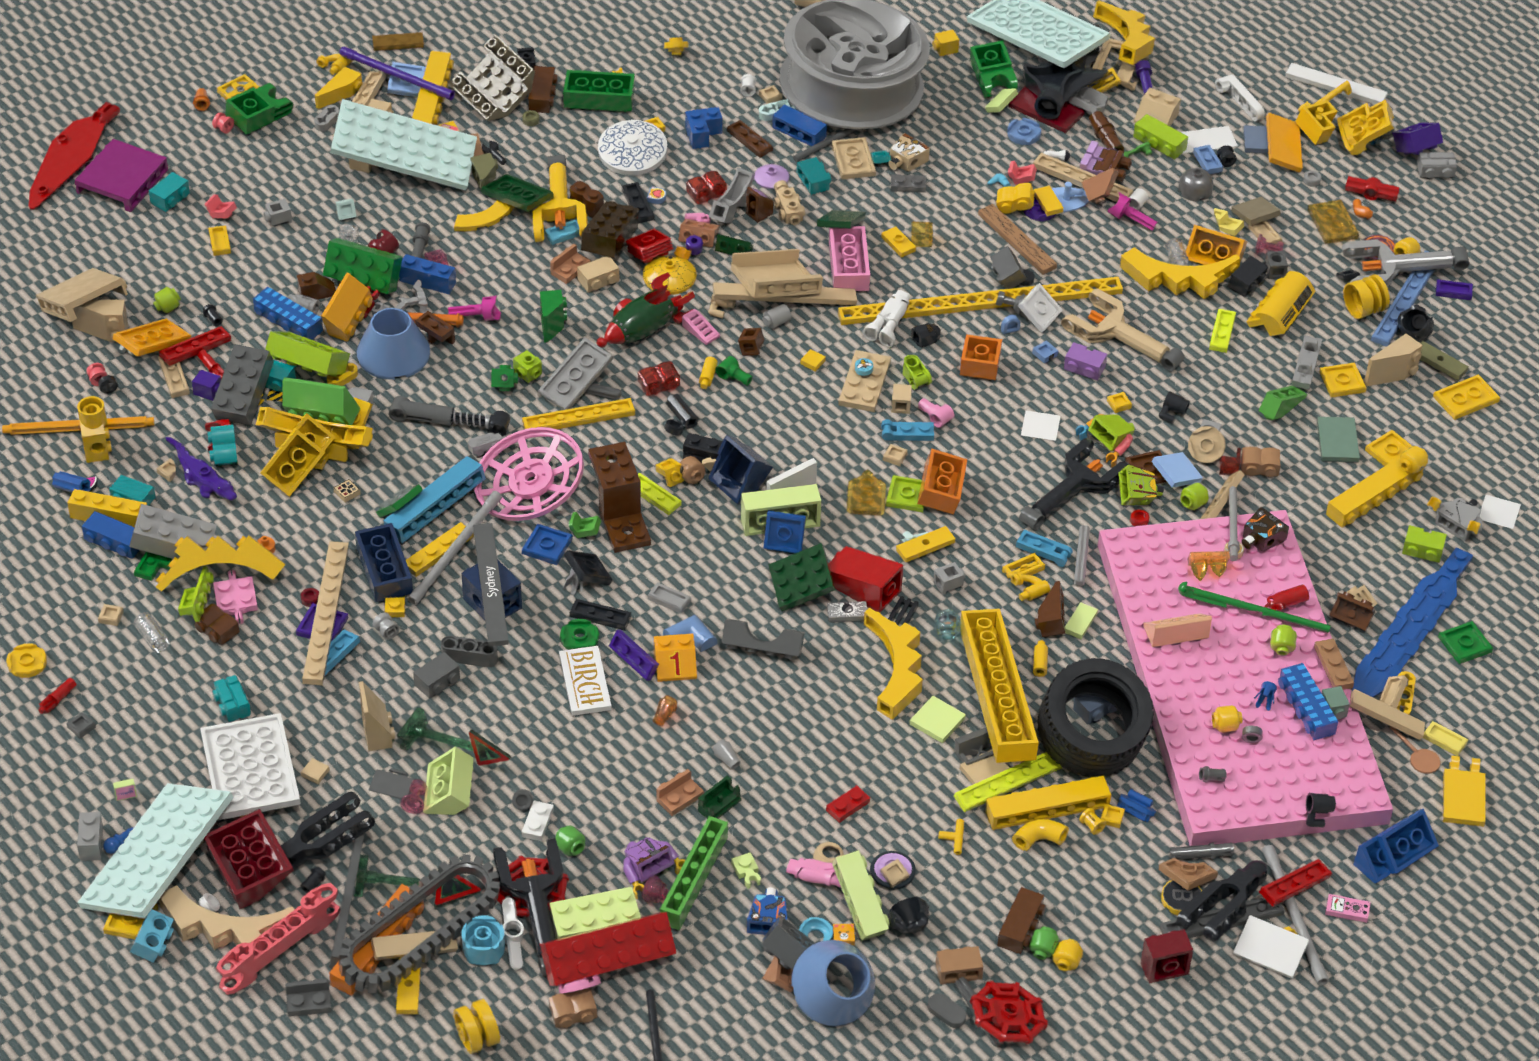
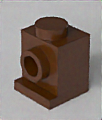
M744 328L738 339L742 356L760 354V348L765 340L761 328Z

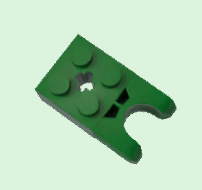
M1003 40L970 47V62L984 98L992 97L991 91L996 86L1016 89L1018 92V81Z
M267 83L257 89L253 87L227 99L226 117L233 118L234 124L247 135L289 115L293 110L294 103L286 97L275 99L276 87L272 83Z

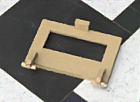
M1109 39L1104 42L1093 68L1102 70L1111 48L1121 49V44L1124 41ZM1123 61L1117 73L1122 86L1130 90H1135L1137 84L1136 81L1134 83L1130 82L1135 72V64L1131 65ZM1109 75V76L1103 78L1102 80H1105V79H1107V78H1109V77H1111V76H1113V75Z

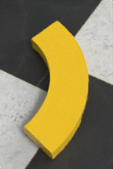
M497 200L491 207L482 212L468 215L458 214L454 231H475L480 227L495 225L500 222V219L508 216L514 209V206Z

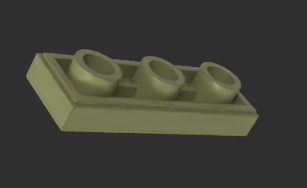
M1424 341L1420 343L1423 345L1421 361L1426 362L1456 380H1459L1468 371L1469 366Z

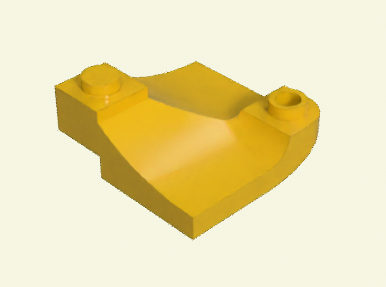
M1386 99L1372 107L1365 103L1337 118L1342 140L1351 155L1361 154L1366 150L1368 142L1394 129L1392 123L1394 115Z

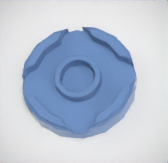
M1022 118V120L1015 119L1009 123L1007 128L1009 139L1020 145L1036 143L1040 139L1042 132L1040 125L1028 118Z

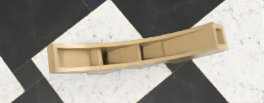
M178 886L166 890L159 898L161 909L166 916L174 919L172 925L183 942L203 933L214 950L224 947L234 941L236 946L240 943H250L294 911V908L291 906L282 911L263 916L236 917L223 915L196 904Z

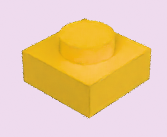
M405 597L385 598V612L391 617H405Z

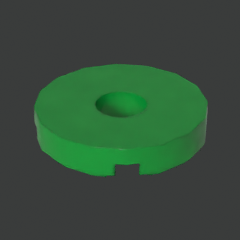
M571 620L565 627L561 628V644L567 650L596 646L599 642L598 627L591 624L589 620ZM577 634H583L584 636H583V637H576L575 635H577Z

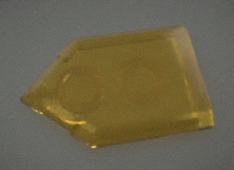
M869 469L862 472V475L858 478L848 481L847 512L860 515H883L885 513L886 483L881 479L878 480Z

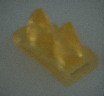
M1229 551L1190 552L1187 558L1188 566H1191L1194 575L1199 581L1205 577L1208 565L1220 577L1227 568Z

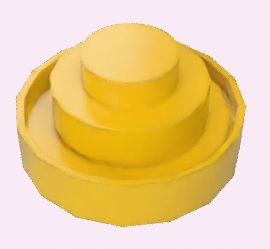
M682 37L669 38V42H664V49H668V52H671L672 55H682L681 51L689 48L688 41H683Z

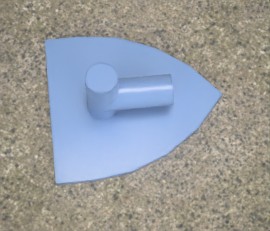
M1066 182L1065 187L1052 188L1064 207L1063 212L1077 210L1089 203L1085 190L1083 188H1072L1071 182Z

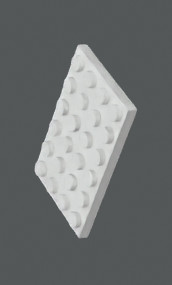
M281 713L200 728L212 789L231 791L234 797L218 820L247 815L258 809L264 812L301 804Z

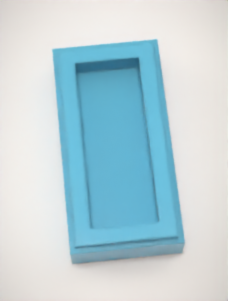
M577 219L566 222V226H563V229L555 226L545 229V235L550 243L554 245L580 236Z

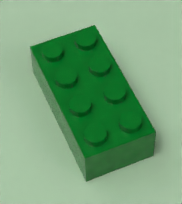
M567 70L563 90L564 108L632 112L635 74Z
M336 238L328 242L323 276L342 281L345 274L349 273L366 287L370 286L371 290L377 289L379 292L390 294L397 290L403 256Z

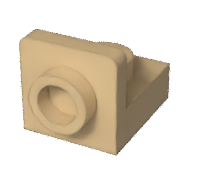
M1365 585L1358 589L1354 586L1347 591L1354 595V599L1358 601L1364 599L1373 603L1372 607L1378 604Z

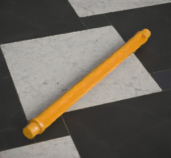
M146 416L107 418L108 425L104 427L109 429L143 428L154 426L155 421L154 417ZM79 420L2 425V433H10V435L81 431Z

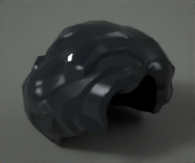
M1417 304L1402 311L1398 316L1397 324L1402 335L1408 334L1416 341H1421L1432 334L1434 327L1433 317H1429L1426 313L1427 310Z
M918 896L897 902L889 911L888 920L891 928L897 929L901 933H918L928 925L929 905Z

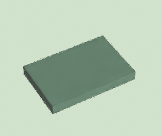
M1317 417L1321 461L1359 462L1360 456L1355 418Z

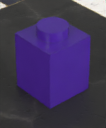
M200 370L192 380L193 395L213 401L220 385L221 377Z

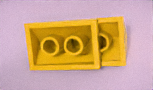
M306 413L260 474L290 497L326 453L324 451L334 440L335 436Z

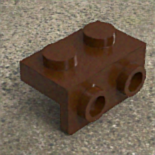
M1345 591L1343 594L1338 592L1330 617L1366 632L1376 611L1372 607L1373 603L1364 599L1358 601L1354 599V595Z

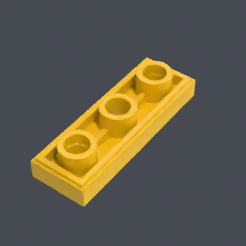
M944 526L896 545V551L906 563L954 544L956 538Z
M421 967L416 971L411 969V974L407 978L402 976L401 982L397 987L396 1014H418Z

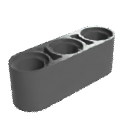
M446 636L441 640V654L445 652L456 663L481 667H493L498 663L497 646L489 647L486 640L457 636Z

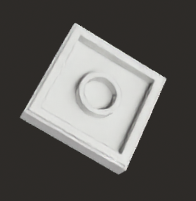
M1040 283L1018 305L1040 332L1045 331L1063 311Z

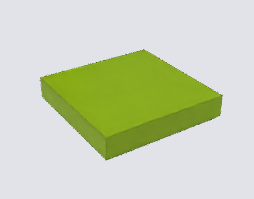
M893 475L886 507L923 513L925 506L917 504L922 480Z

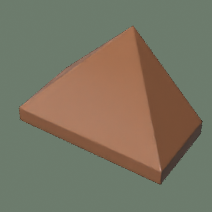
M774 956L762 979L788 992H792L791 980L793 970L791 968L786 969L780 964V959Z

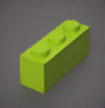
M1148 114L1134 125V138L1143 143L1149 142L1151 144L1150 147L1174 160L1187 149L1189 136Z

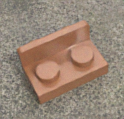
M685 219L680 224L679 241L686 242L689 236L697 235L703 240V246L713 247L714 238L719 232L720 225Z
M572 244L551 260V275L567 284L577 277V267L589 263L590 260L577 253V245Z
M687 769L684 772L678 773L668 782L662 783L657 788V802L673 816L697 801L704 794V791L691 779V771Z

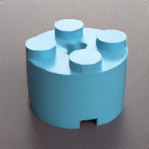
M482 915L472 918L470 923H466L463 926L461 932L462 949L467 962L477 965L497 964L505 951V936L502 924L500 925L491 916Z

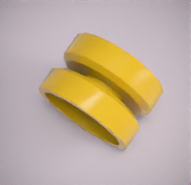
M485 999L472 1002L471 1009L467 1006L454 1009L455 1025L461 1041L469 1054L481 1051L483 1043L487 1047L500 1043L498 1025Z

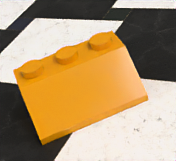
M1194 225L1183 259L1207 265L1220 262L1236 254L1241 258V262L1248 241Z
M349 273L345 274L321 315L328 335L346 342L354 335L358 323L363 320L366 309L371 306L373 301L370 290Z

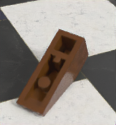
M1060 581L1055 582L1038 609V618H1035L1036 629L1041 631L1042 637L1065 633L1064 593Z

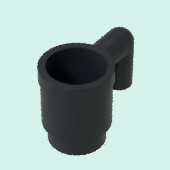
M1169 391L1159 413V418L1173 424L1176 417L1168 414L1169 410L1185 415L1190 401L1186 400L1183 396Z
M1308 793L1306 797V810L1308 812L1306 825L1309 827H1325V820L1315 819L1316 813L1327 814L1328 812H1334L1336 807L1335 797L1328 794Z

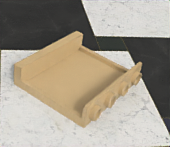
M799 249L732 254L731 271L754 299L821 294L823 277L820 274L811 275L798 260Z
M91 268L37 294L36 297L43 312L72 322L77 319L73 308L110 290L123 295H128L126 290L127 284L123 278Z

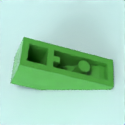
M1294 386L1268 391L1259 408V412L1263 413L1264 417L1269 420L1282 418L1303 401L1308 394Z

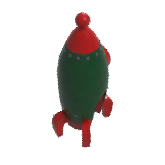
M669 272L656 277L651 283L652 291L639 296L633 301L626 298L618 303L604 338H598L597 345L603 348L607 343L626 344L639 341L656 332L672 318L676 323L681 324L682 317L688 313H682L681 310L684 304L695 297L694 292L691 291L683 297L678 295L668 300V296L671 294L667 290L668 285L663 286V282L670 277Z

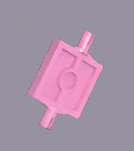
M229 570L227 573L229 580L213 582L216 603L225 613L235 615V620L238 624L240 618V623L242 624L244 622V613L258 610L252 576L236 578V571L232 570L233 576H231V570Z

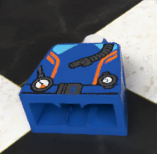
M767 888L765 895H755L747 918V933L766 935L780 915L787 920L786 900L783 896H777V889Z

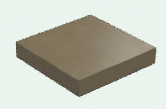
M1263 197L1232 206V212L1250 226L1280 216V209Z

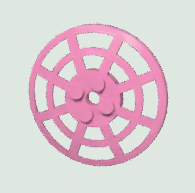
M545 427L521 430L497 442L483 456L480 464L483 466L484 474L488 466L498 471L494 477L493 488L482 489L481 482L474 488V491L482 506L485 502L483 496H489L493 491H498L500 494L511 491L516 497L510 503L503 497L500 500V503L505 506L504 509L500 512L494 510L489 512L497 518L511 521L537 518L558 508L574 493L583 475V455L575 440L560 430ZM533 437L554 438L549 448H528L525 440ZM560 441L572 447L577 455L569 462L557 451ZM516 442L519 443L521 451L509 457L503 464L493 460L510 445ZM530 454H546L543 460L531 459ZM554 456L562 465L552 470L549 462ZM523 457V462L514 469L509 468L513 462ZM579 463L576 479L571 487H567L569 469ZM564 472L561 485L553 484L554 476ZM503 473L508 475L509 485L499 487ZM535 477L532 481H528L529 478ZM548 490L555 492L549 498L541 502V495L546 493ZM560 493H564L556 502L542 509V506L553 501ZM523 499L533 500V505L517 506ZM534 509V512L529 514L507 515L512 510L527 511Z

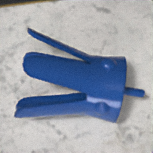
M1269 681L1262 683L1261 690L1254 697L1256 699L1260 694L1256 702L1257 708L1260 707L1266 697L1267 711L1271 709L1272 701L1274 704V694L1277 690L1274 683Z

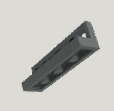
M986 727L955 739V754L966 765L994 755L993 751H983L985 748H992ZM970 754L976 755L975 758H972L970 760L966 758V756Z

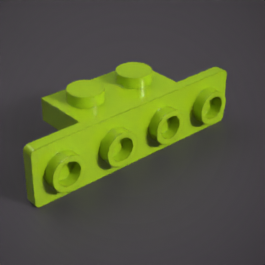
M203 566L197 586L184 590L178 607L180 616L193 615L195 622H199L201 615L204 613V606L207 603V597L211 592L210 588L214 582L213 573L209 572L207 566Z

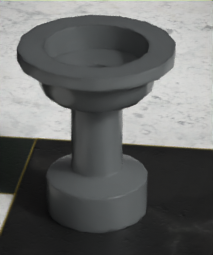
M999 291L996 305L1001 306L1003 303L1012 305L1014 311L1019 315L1021 309L1018 305L1024 299L1025 294L1018 295L1014 299L1005 296V292Z

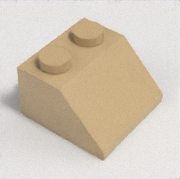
M1149 88L1141 100L1134 123L1148 114L1171 126L1179 115L1181 99Z

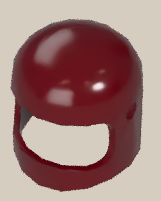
M381 229L377 234V240H371L368 247L394 254L399 249V242L389 231Z

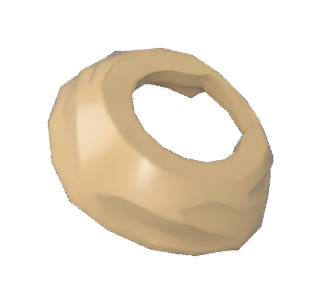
M824 842L815 849L813 859L832 863L835 858H827L822 853V850L826 847L838 849L840 856H843L844 853L838 844Z

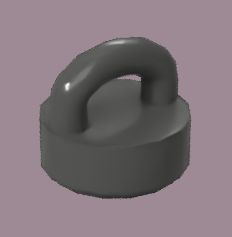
M520 789L514 793L512 803L518 810H526L533 803V796L530 791Z

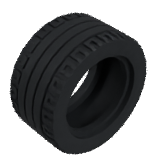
M1087 658L1075 661L1067 665L1066 668H1063L1061 672H1058L1051 682L1037 716L1038 735L1047 754L1068 771L1087 777L1110 776L1118 773V771H1122L1124 767L1133 762L1140 752L1152 728L1154 719L1153 701L1143 681L1122 664L1103 658ZM1083 695L1101 697L1117 708L1122 716L1125 732L1115 739L1105 741L1088 738L1072 726L1066 714L1065 704L1069 700Z

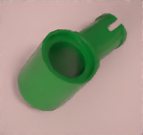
M727 356L715 368L717 375L721 379H736L745 386L750 385L753 376L741 370L738 361L732 356Z

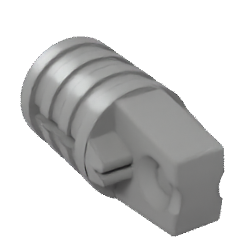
M290 294L287 297L315 314L319 310L320 301L298 294Z

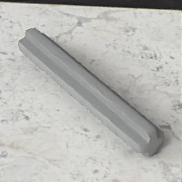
M1081 525L1079 528L1074 578L1076 586H1083L1085 583L1090 528Z

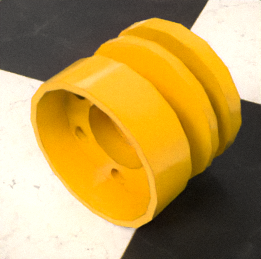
M1378 275L1364 277L1362 280H1355L1344 286V302L1347 310L1355 319H1361L1372 313L1376 314L1379 311H1385L1389 307L1390 296L1388 288L1383 279Z

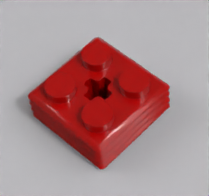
M656 229L649 230L625 241L627 243L626 246H628L627 249H629L627 252L641 259L644 263L653 261V258L657 256H666L669 251L673 250L671 238Z

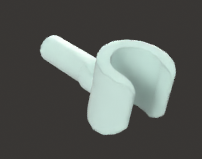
M905 531L903 533L905 538L902 541H909L928 532L913 535L909 531Z

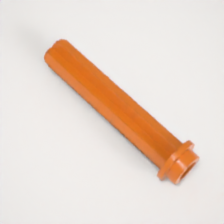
M407 312L414 322L424 314ZM457 313V315L434 314L457 328L463 326L464 316L460 315V313Z

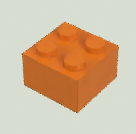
M966 334L961 357L960 375L996 380L1001 357L1002 339Z

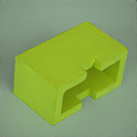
M1409 525L1402 554L1440 563L1447 534L1431 531V533L1424 532V528Z

